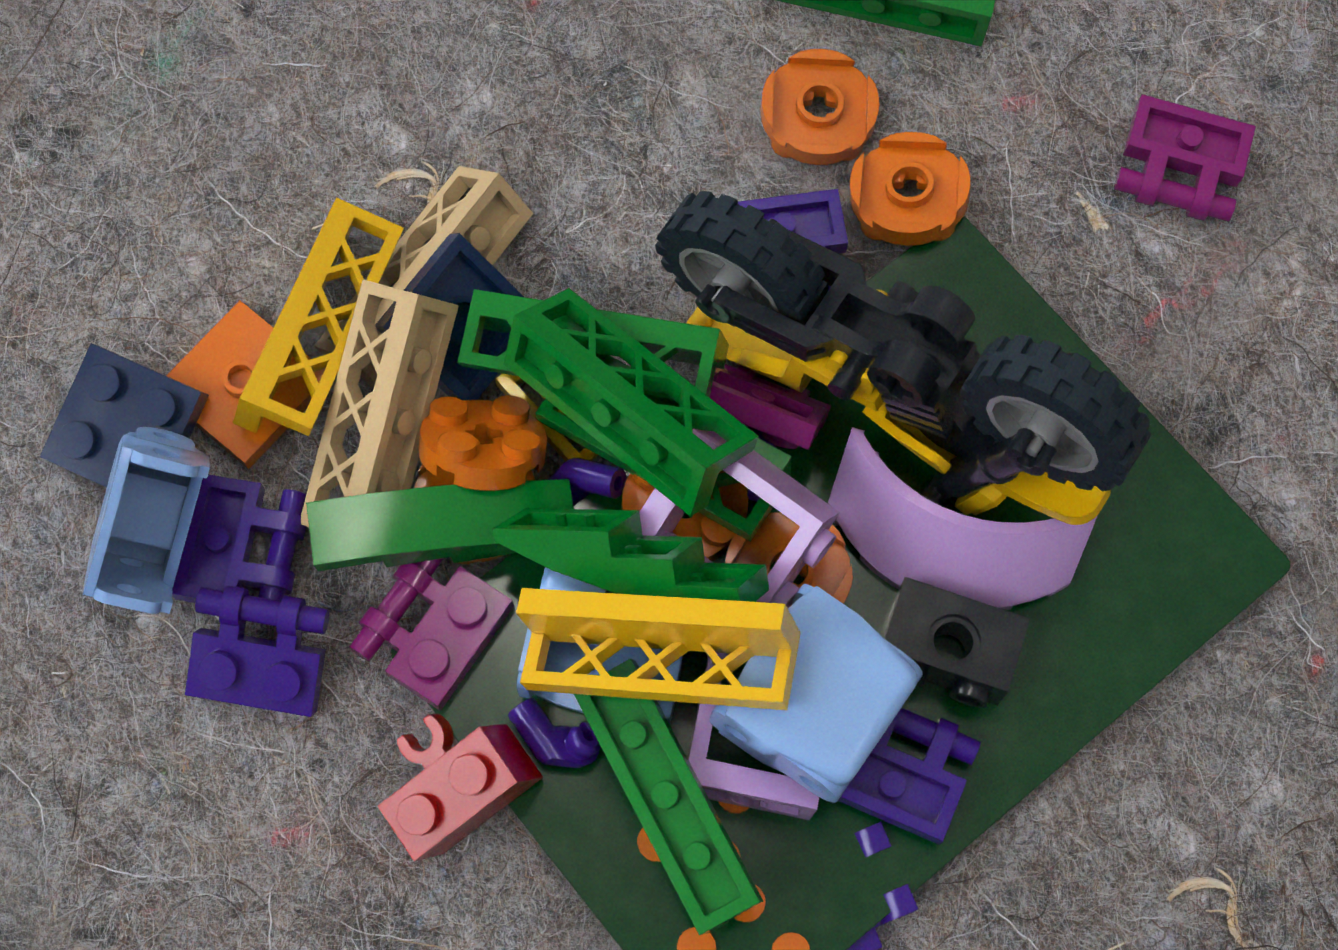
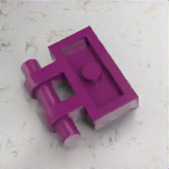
M1141 94L1135 107L1123 155L1145 161L1143 173L1120 167L1115 180L1114 190L1135 195L1134 201L1145 205L1153 206L1155 201L1185 209L1187 217L1204 221L1209 216L1229 222L1235 210L1236 199L1216 194L1217 183L1233 187L1239 185L1245 174L1256 126ZM1165 168L1197 176L1194 187L1163 179Z
M725 364L724 369H715L709 398L741 423L762 431V436L776 446L787 449H796L798 446L805 449L810 448L820 429L825 425L831 405L809 397L811 391L805 389L802 393L792 388L788 389L758 377L759 373L741 365L735 368Z
M444 558L400 565L393 574V578L396 580L395 584L377 609L370 606L359 621L363 628L349 646L350 650L368 662L371 661L383 643L396 650L398 653L385 669L387 676L439 711L442 710L514 607L512 599L461 566L458 567L446 586L434 580L431 576ZM418 596L431 606L413 632L410 633L397 623Z

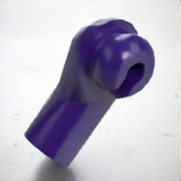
M571 458L565 461L548 480L569 479L573 505H576L590 493L613 499L619 498L623 492L626 473L624 469L582 458Z
M534 697L523 701L507 715L536 759L544 765L581 768L597 759L601 746L588 722H581L579 727L553 725Z

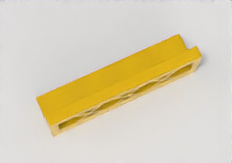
M336 197L239 398L233 424L257 433L265 417L306 436H310L337 377L356 302L332 309L324 293L328 281L349 275L358 295L362 279H364L361 272L369 269L371 271L367 281L380 283L404 227ZM352 227H356L384 240L379 253L355 259L347 243ZM340 257L343 263L336 265ZM317 306L320 313L312 315ZM349 318L342 332L338 321ZM326 325L335 344L334 351L308 360L300 343L304 331ZM293 356L296 364L288 366ZM325 369L318 383L314 372ZM299 376L303 377L312 397L305 413L272 400L280 382Z
M532 588L521 589L516 614L532 632L520 683L526 690L788 710L801 632L786 604ZM551 641L577 643L585 654L584 657L562 673L544 671ZM587 644H597L598 646L591 650ZM624 646L640 647L649 658L648 662L628 677L610 676L602 665L603 662ZM651 648L663 650L655 655ZM688 651L705 652L715 664L693 682L675 681L666 669ZM717 653H727L729 655L721 659ZM755 655L777 657L771 688L742 686L732 672ZM594 669H596V670L598 671V673L600 674V675H587V674H589L591 671H593ZM660 673L665 680H654L652 678ZM724 678H726L730 685H721L718 683L722 681Z

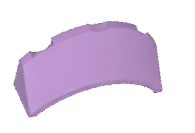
M854 427L851 429L828 500V504L840 512L834 521L835 525L841 527L847 539L860 553L859 559L873 573L899 590L904 577H908L1003 610H1011L1014 605L1034 601L1046 595L1050 597L1068 587L1097 519L1096 516L1090 522L1082 525H1070L1054 518L1035 522L1011 523L982 520L957 513L934 503L906 485L881 460L879 452L874 451L865 437L864 431Z

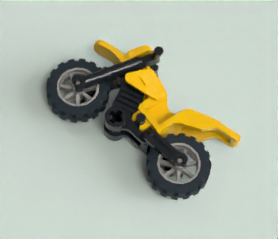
M700 191L697 196L690 193L684 198L657 235L656 239L658 241L655 244L657 254L663 256L660 261L667 272L673 273L676 276L674 281L682 290L691 292L697 297L695 300L697 308L686 324L720 329L729 344L727 353L729 361L780 382L800 393L805 390L813 378L828 386L829 391L836 397L845 401L853 399L865 405L866 407L862 412L899 443L936 469L933 479L919 494L940 506L947 499L956 497L957 500L954 507L965 515L971 513L977 515L997 507L1008 496L1064 523L1082 525L1090 522L1100 513L1115 484L1117 486L1123 484L1151 437V432L1148 431L1151 425L1146 413L1138 411L1141 404L1131 392H1123L1118 387L1120 382L1106 370L1101 373L1090 366L1092 361L1076 352L1068 354L1062 352L1060 345L1047 340H1043L1041 344L1035 343L1031 336L1015 335L1013 340H1010L1006 335L1000 336L995 339L993 344L990 342L980 356L979 351H976V343L965 339L966 334L975 322V315L969 305L954 293L932 285L924 286L917 293L912 286L902 281H897L888 294L880 289L875 290L867 285L861 264L786 229L774 219L769 221L764 219L762 211L751 205H748L747 208L740 206L737 199L721 194L719 198H716L709 191Z

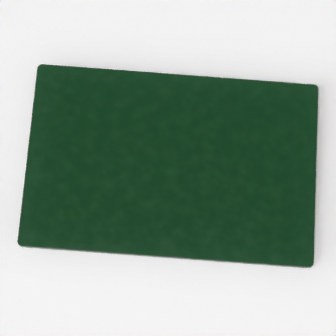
M965 216L958 222L954 233L949 238L943 241L913 245L866 281L869 287L875 290H883L887 294L897 281L909 284L917 293L924 286L928 285L938 286L954 293L969 305L975 315V322L966 334L965 339L976 343V351H979L980 356L990 342L993 344L995 339L1000 336L1006 335L1010 340H1013L1015 335L1031 336L1035 343L1041 344L1043 340H1047L1060 345L1062 352L1067 354L1076 352L1092 361L1090 365L1092 368L1101 373L1106 370L1120 382L1118 387L1123 392H1131ZM758 374V377L763 378L765 380H768L770 382L790 389V387L780 382L770 379L764 375ZM813 378L805 388L811 391L809 397L831 405V410L824 427L820 429L809 449L800 446L796 449L776 446L777 449L792 457L790 477L826 503H828L852 427L864 431L865 437L874 451L879 452V457L885 465L916 492L920 493L933 479L936 469L899 443L862 412L866 407L865 405L853 399L845 401L836 397L829 391L828 386ZM1139 401L1141 405L1138 411L1146 413L1151 425L1148 431L1151 432V437L1123 484L1120 486L1115 484L1111 490L1108 500L1097 516L1071 583L1068 587L1050 597L1046 595L1034 601L1014 605L1011 610H1006L1030 618L1009 692L998 706L988 703L985 708H977L952 699L949 696L950 689L925 681L924 686H915L902 707L937 723L940 717L959 725L958 732L981 741L972 765L950 756L947 757L943 770L962 777L967 782L943 842L938 845L842 802L832 803L820 797L818 808L810 820L749 808L743 813L733 814L729 813V811L727 812V810L725 811L719 805V801L710 800L731 841L738 847L741 855L740 858L752 881L761 888L766 899L764 911L755 921L740 922L732 918L728 924L711 932L716 941V950H772V945L776 938L787 932L802 935L809 943L810 950H847L891 912L883 894L908 884L911 893H914L1287 574L1290 569V561L1287 556ZM625 471L627 479L630 473ZM590 493L574 505V509L622 510V494L619 498L613 499ZM1008 496L995 508L977 515L972 513L967 515L982 520L1011 523L1053 519ZM956 497L947 499L942 507L965 515L954 507L957 500ZM748 499L747 517L756 505V501ZM773 507L770 513L780 512V511H778L777 509H775V508ZM684 513V515L682 516V518L686 519L691 518L686 513ZM833 522V525L840 532L846 543L845 549L850 557V566L852 564L853 580L844 605L858 613L883 637L899 590L873 573L859 559L860 553L847 539L839 525L836 526ZM728 548L713 563H725ZM518 553L510 554L479 579L512 599L513 609L442 710L439 711L429 703L427 704L435 714L442 715L449 722L453 730V736L458 743L479 726L507 724L543 776L541 780L509 803L510 809L622 950H677L679 936L686 929L695 926L662 863L658 861L651 862L640 853L637 845V836L643 826L602 748L595 761L581 768L544 765L536 759L507 716L517 705L529 699L519 697L517 691L518 668L528 629L516 614L521 589H540L545 569L544 566ZM774 562V563L770 566V569L773 568V566L775 565L776 562ZM798 574L793 583L799 585L805 578ZM940 635L934 638L935 649L943 658L952 661L965 658V649L957 638L951 635ZM392 648L391 656L394 658L398 652ZM688 651L682 656L681 682H693L704 674L708 656L705 652ZM747 662L732 672L737 680ZM726 678L721 681V685H730ZM532 695V698H535L553 725L579 727L581 722H588L584 713L557 706ZM675 702L670 726L685 755L688 757L698 703ZM712 726L706 759L786 775L761 763L718 733L719 730ZM892 732L887 746L922 761L927 750V746L895 732ZM881 822L891 847L865 857L854 833Z

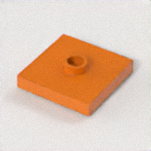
M239 300L166 376L209 395L196 426L249 470L288 427L265 417L257 433L233 424L239 398L273 330L269 323ZM293 356L288 366L296 364ZM325 369L314 372L318 383ZM299 376L280 382L272 400L304 412L312 397L303 377Z

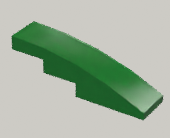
M569 479L526 480V483L515 488L495 491L472 490L457 485H442L306 502L313 565L318 572L383 561L386 567L448 557H451L453 563L514 554L516 552L494 541L492 531L494 527L525 508L574 509Z
M525 508L492 529L494 541L552 571L617 594L756 602L769 591L765 564L706 563L702 537L643 536L639 510Z

